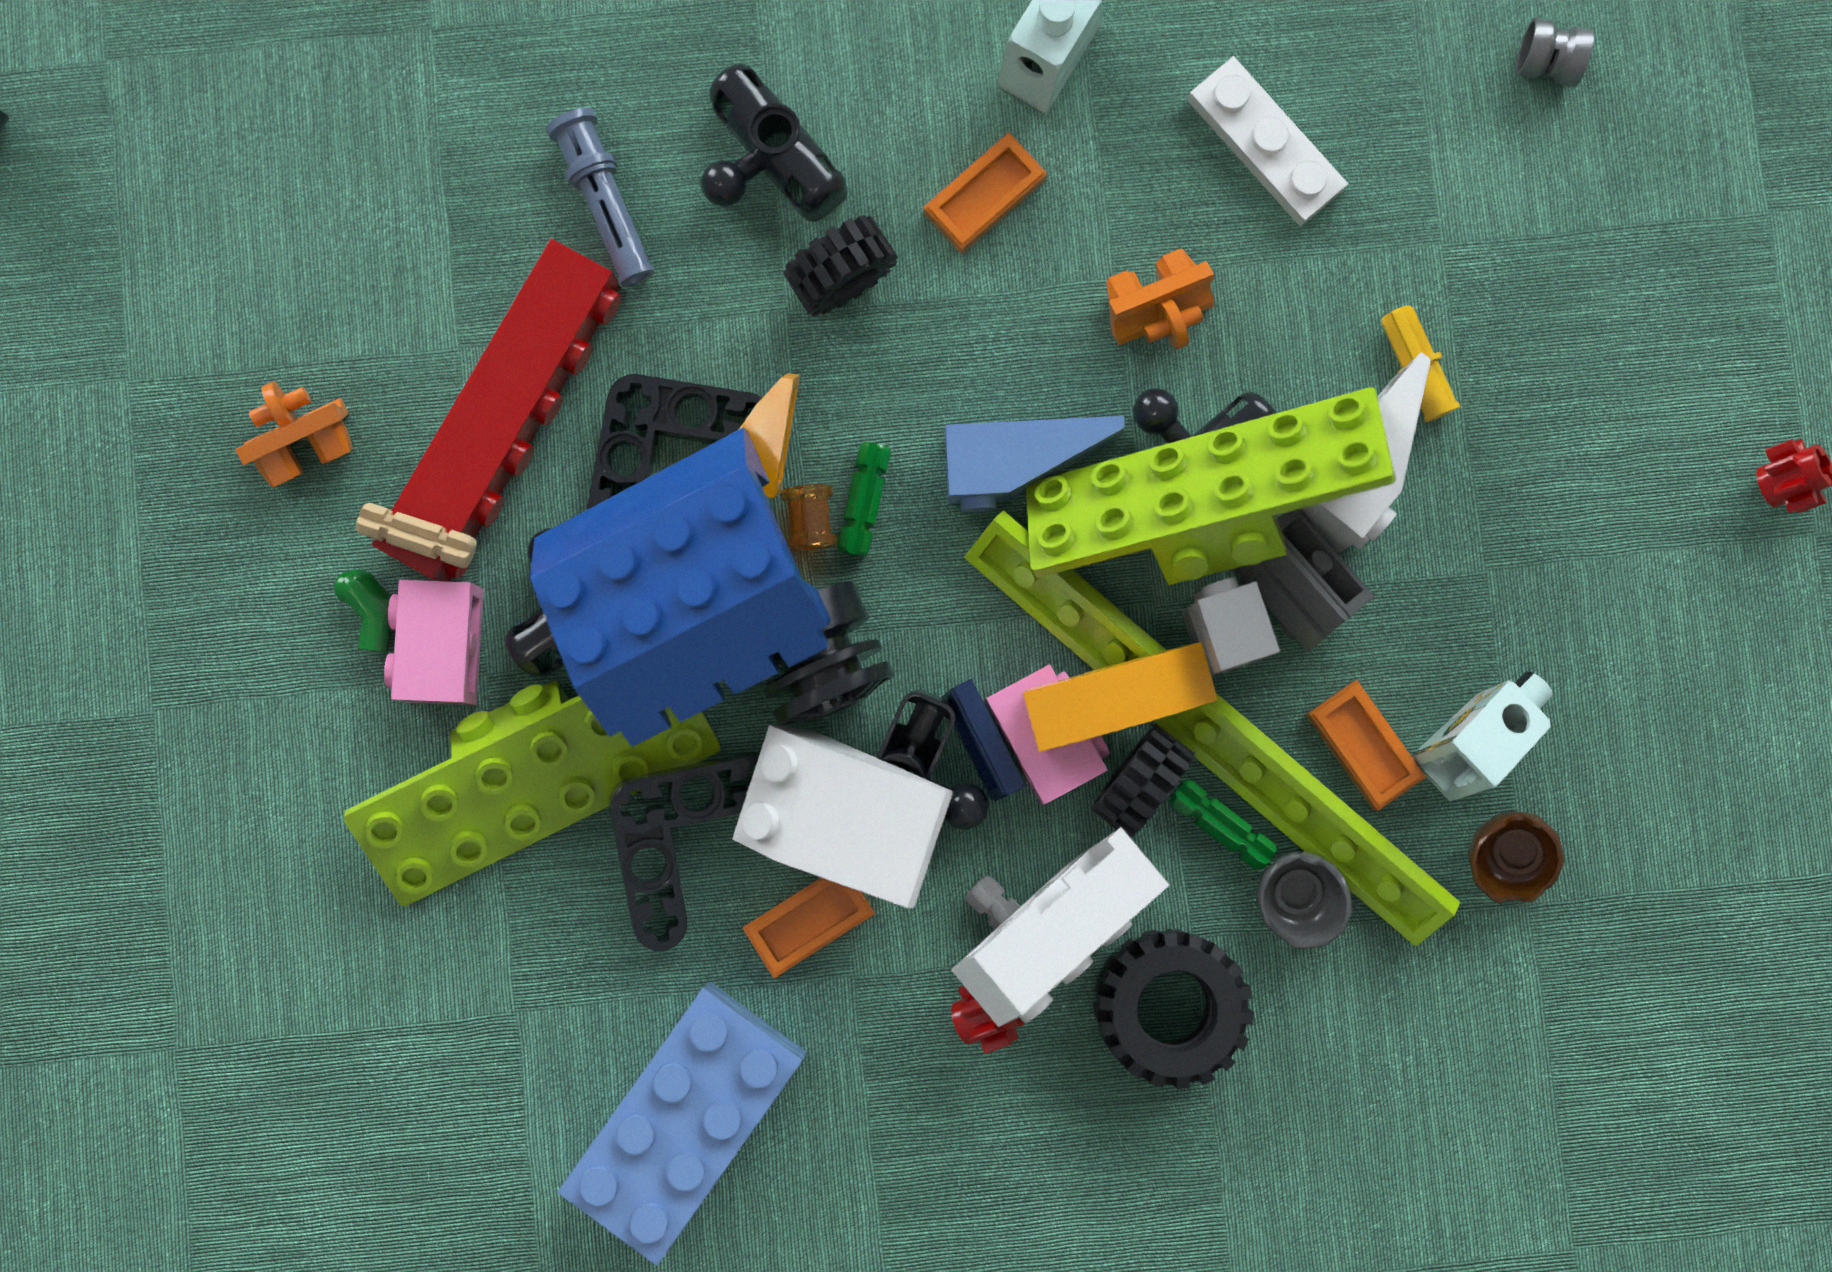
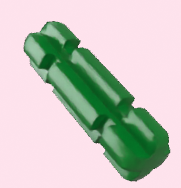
M863 442L859 447L855 464L859 471L853 474L843 520L847 521V525L842 526L837 545L838 551L843 554L865 557L869 552L873 536L869 529L870 526L874 527L885 481V479L881 478V475L887 471L891 454L890 448L875 442Z
M1188 779L1182 781L1172 793L1169 799L1170 805L1185 817L1190 815L1194 817L1193 823L1229 851L1234 852L1237 850L1240 852L1239 858L1253 869L1262 870L1265 868L1277 851L1276 844L1260 832L1256 834L1251 832L1253 826L1215 797L1208 799L1205 796L1207 791L1194 781Z

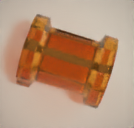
M808 484L781 490V501L788 504L791 537L785 541L790 551H814L838 546L837 535L831 533L828 499L833 497L831 485Z

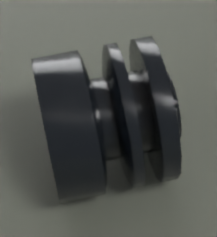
M854 582L837 583L818 590L832 621L827 627L821 629L828 643L827 649L791 667H788L779 652L772 654L777 665L782 664L785 673L773 680L763 690L766 698L771 699L790 692H794L796 696L795 699L773 711L778 726H785L798 721H817L865 700L877 687L895 676L890 663L887 661L863 669L860 662L878 653L883 648L880 640L871 639L853 644L850 642L848 634L858 629L869 619V615Z

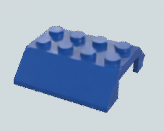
M745 428L735 431L534 538L530 580L572 685L607 734L611 737L621 732L632 747L671 728L670 719L664 709L670 707L677 719L683 722L724 701L725 696L718 683L719 681L724 679L730 690L736 695L779 673L778 665L772 654L779 652L788 667H791L828 648L827 640L821 629L827 627L832 621L818 589L805 582L800 575L762 489L770 481Z

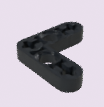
M628 374L619 378L611 386L607 396L587 510L616 495L612 489H604L606 481L624 488L631 487L652 475L659 435L713 444L739 430L741 427L736 422L723 420L724 432H715L720 421V401L728 402L725 408L728 415L744 417L748 413V408H754L763 396L750 392L640 374ZM635 389H641L644 398L651 402L649 408H639L636 416V428L639 431L647 430L645 438L629 431L614 432L617 424L628 429L630 413L626 406L621 404L622 398H632ZM690 397L701 398L709 405L708 418L698 427L689 428L683 426L677 419L679 405L683 400ZM622 444L636 446L641 453L639 467L629 475L614 473L609 464L612 451Z
M744 753L633 776L620 781L613 788L609 797V812L632 928L638 941L644 947L654 951H666L675 947L683 939L687 930V915L670 828L740 814L748 788L738 787L729 789L733 801L724 803V787L717 773L727 770L726 778L730 782L743 780L748 777V767L757 764L760 753ZM692 777L706 778L712 786L710 801L699 809L685 807L679 798L682 784ZM669 782L668 798L675 810V814L664 816L665 807L663 804L648 806L644 809V818L636 821L630 812H620V805L630 802L629 792L639 790L644 799L662 797L663 795L658 788V784ZM652 847L660 850L665 857V865L657 877L641 879L632 873L631 861L639 850ZM671 885V893L659 892V897L665 914L667 916L675 915V920L666 924L665 934L656 936L652 927H643V922L652 919L650 900L647 895L636 900L635 893H653Z

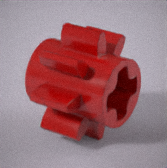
M1792 438L1765 449L1770 463L1758 467L1756 477L1761 493L1772 507L1776 508L1786 504L1787 511L1791 514L1796 511L1802 513L1827 503L1822 490L1832 486V463L1820 445L1815 444L1806 448L1802 439L1794 441Z
M965 986L958 988L962 999L952 1003L951 1015L955 1029L965 1044L971 1045L980 1041L984 1054H989L1011 1046L1012 1041L1019 1039L1015 1028L1025 1024L1020 1017L998 1027Z

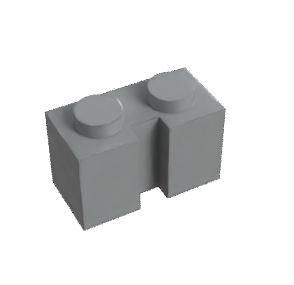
M1231 577L1202 587V591L1193 594L1195 602L1191 607L1181 612L1191 643L1202 641L1211 677L1259 662L1280 652L1257 582L1239 587L1236 577Z

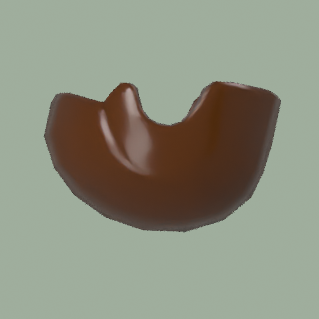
M1505 812L1494 815L1477 828L1468 850V858L1475 885L1492 901L1498 904H1502L1504 901L1534 902L1545 890L1558 881L1565 862L1558 833L1539 816L1526 812Z

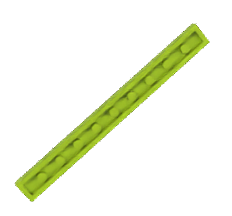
M1004 510L993 519L964 556L970 564L1094 670L1167 651L1073 569L1040 578L1035 577L1030 567L1028 531ZM1217 693V701L1153 720L1166 732L1195 753L1194 757L1302 850L1319 855L1335 865L1344 876L1350 891L1415 947L1455 916L1460 901Z

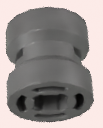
M1533 17L1520 45L1516 61V75L1532 79L1546 75L1552 77L1555 84L1575 88L1582 79L1588 65L1594 40L1593 30L1576 26L1568 30L1556 28L1551 20Z

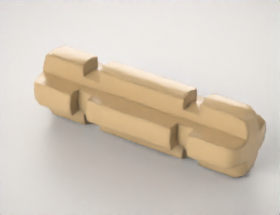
M365 503L356 522L357 532L379 541H383L386 538V542L391 545L433 559H437L440 556L441 561L460 568H467L475 554L477 541L470 535L454 530L447 533V529L442 526L400 512H396L393 515V511L373 503Z

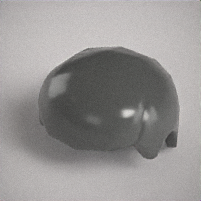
M1307 851L1303 853L1293 852L1280 856L1264 870L1256 891L1260 914L1267 928L1287 941L1292 947L1298 949L1324 947L1345 932L1353 911L1350 889L1341 872L1335 865L1321 856Z

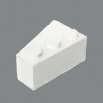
M1120 828L1066 864L956 964L951 971L998 1027L1018 1017L1024 1023H1028L1053 1001V998L1048 993L1061 980L1067 985L1082 974L1093 963L1090 955L1102 944L1107 947L1123 935L1132 926L1130 920L1170 885L1126 832Z

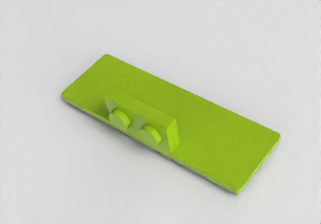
M1373 387L1365 388L1040 479L1026 488L1031 570L1035 577L1040 578L1151 548L1168 585L1287 555L1284 536L1276 515L1395 483L1396 476L1376 389Z
M556 679L543 686L539 684L528 686L517 692L509 703L490 712L478 711L464 718L457 725L456 729L450 731V759L345 810L344 823L399 905L408 906L608 807L611 792L620 781L633 776L695 764L718 753L721 747L703 711L680 722L670 707L664 710L670 719L671 728L632 747L621 732L610 737L580 696L568 701L567 696ZM639 790L631 791L629 794L632 795L639 792Z

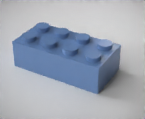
M709 982L699 992L557 1193L658 1266L798 1068L807 1051L712 982Z

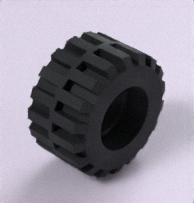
M1168 929V931L1160 932L1152 930L1142 933L1143 936L1136 940L1130 938L1120 945L1122 950L1115 957L1109 956L1103 965L1106 967L1102 978H1097L1094 990L1097 992V1001L1093 1003L1094 1016L1098 1021V1031L1102 1040L1117 1061L1127 1071L1137 1078L1140 1076L1146 1079L1151 1085L1163 1088L1164 1084H1170L1176 1089H1189L1191 1082L1199 1080L1204 1085L1215 1080L1213 1073L1221 1067L1227 1072L1236 1063L1231 1058L1237 1048L1244 1051L1249 1041V1038L1244 1033L1246 1025H1253L1254 1011L1248 1009V999L1253 997L1250 986L1244 983L1241 974L1244 972L1237 962L1230 959L1225 954L1226 951L1218 945L1198 935L1182 930ZM1170 971L1188 974L1203 989L1205 995L1203 1019L1197 1029L1182 1040L1176 1042H1160L1155 1040L1144 1031L1138 1020L1137 1008L1140 995L1146 985L1158 975Z

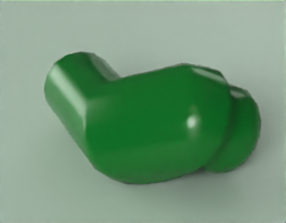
M354 569L340 574L334 584L335 595L340 601H346L362 618L357 649L387 653L391 633L388 621V607L391 595L373 574L364 570Z

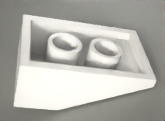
M1422 352L1392 378L1378 395L1396 476L1395 483L1298 509L1337 554L1351 545L1361 549L1369 539L1374 541L1397 514L1389 506L1402 492L1431 359Z
M769 725L732 840L782 864L900 906L914 908L953 791L812 729Z

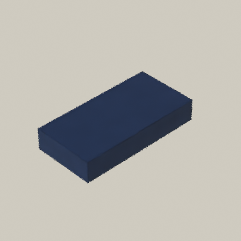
M972 679L953 687L941 696L942 699L952 704L956 711L954 727L991 800L997 801L1026 787Z

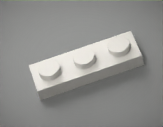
M1234 56L1190 92L1187 101L1300 227L1347 187L1348 183Z

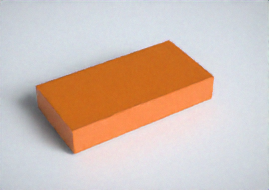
M1008 132L923 207V214L962 255L1047 180L1048 173Z
M1358 680L1350 682L1305 714L1373 811H1379L1426 778Z
M821 877L742 927L772 977L776 978L873 916L875 911L863 892Z

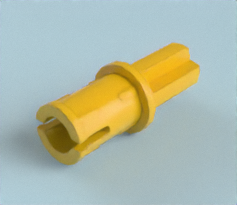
M1410 305L1403 306L1386 314L1381 319V324L1401 368L1403 369L1421 352L1431 359L1420 406L1425 423L1460 408L1461 406L1456 401L1438 362L1443 356L1441 352L1434 353L1414 308Z

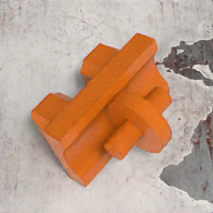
M1180 248L1163 255L1156 262V275L1159 281L1142 287L1135 272L1128 270L1108 278L1106 287L1110 309L1111 333L1118 346L1144 335L1148 343L1167 337L1175 350L1188 346L1189 336L1187 328L1202 322V311L1214 307V299L1211 292V281L1214 280V273L1208 262L1205 261L1196 265L1188 254Z
M269 382L261 388L266 404L249 411V416L256 427L262 426L274 419L279 426L244 442V445L236 448L235 451L243 465L253 461L260 474L273 488L304 472L289 445L301 438L308 437L322 464L350 452L353 446L347 427L342 420L349 412L342 398H338L300 417H296L294 410L311 403L306 389L300 387L285 394L276 382Z

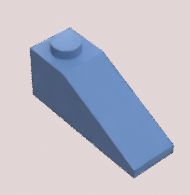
M1124 416L945 425L948 505L961 504V512L964 513L995 511L996 502L1009 501L1025 492L1028 486L1040 479L1059 473L1119 439L1125 428Z

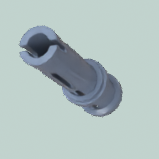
M591 108L574 109L553 119L547 125L546 131L549 138L557 141L569 167L565 172L569 184L573 185L576 189L582 190L597 225L598 232L604 241L619 276L620 285L626 287L638 284L654 275L655 269L650 264L634 227L633 220L628 213L613 178L617 163L613 154L605 152L594 127L598 121L594 110Z

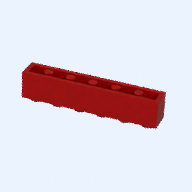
M550 238L391 510L393 515L396 512H400L442 526L447 529V533L454 530L470 535L474 539L482 526L488 528L493 524L503 507L505 498L501 496V493L512 475L518 477L531 460L534 446L530 443L541 424L548 426L558 414L563 402V395L559 393L570 374L577 376L587 364L592 352V345L589 342L600 323L606 326L619 308L622 296L618 292L621 286L611 270ZM386 538L383 541L374 539L371 544L373 547L434 581L450 582L452 577L458 579L467 570V568H460L441 561L440 556L437 559H433L391 545L386 542Z

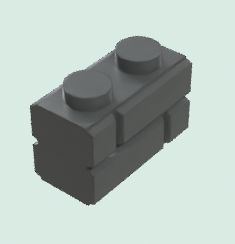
M1297 509L1286 512L1277 519L1284 536L1287 555L1234 569L1239 573L1243 585L1257 582L1263 602L1279 619L1283 632L1289 638L1298 641L1308 653L1369 602L1374 595Z

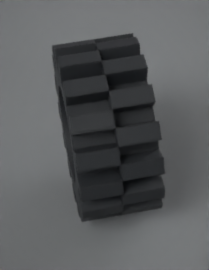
M862 215L858 216L854 221L852 218L844 221L838 229L835 226L826 231L824 237L820 239L816 237L809 242L810 247L799 250L794 255L796 259L787 263L783 275L807 313L812 316H818L820 313L823 315L830 313L835 306L838 309L847 304L849 299L853 297L856 299L863 295L862 291L866 288H873L879 283L877 279L886 277L891 272L890 268L896 265L898 257L873 217Z
M1154 724L1136 744L1133 751L1124 759V762L1112 775L1110 781L1104 786L1100 795L1094 801L1091 811L1116 830L1122 828L1132 839L1144 827L1147 820L1152 818L1160 804L1164 803L1170 791L1178 784L1181 779L1180 777L1186 772L1190 762L1194 759L1195 753L1159 725Z

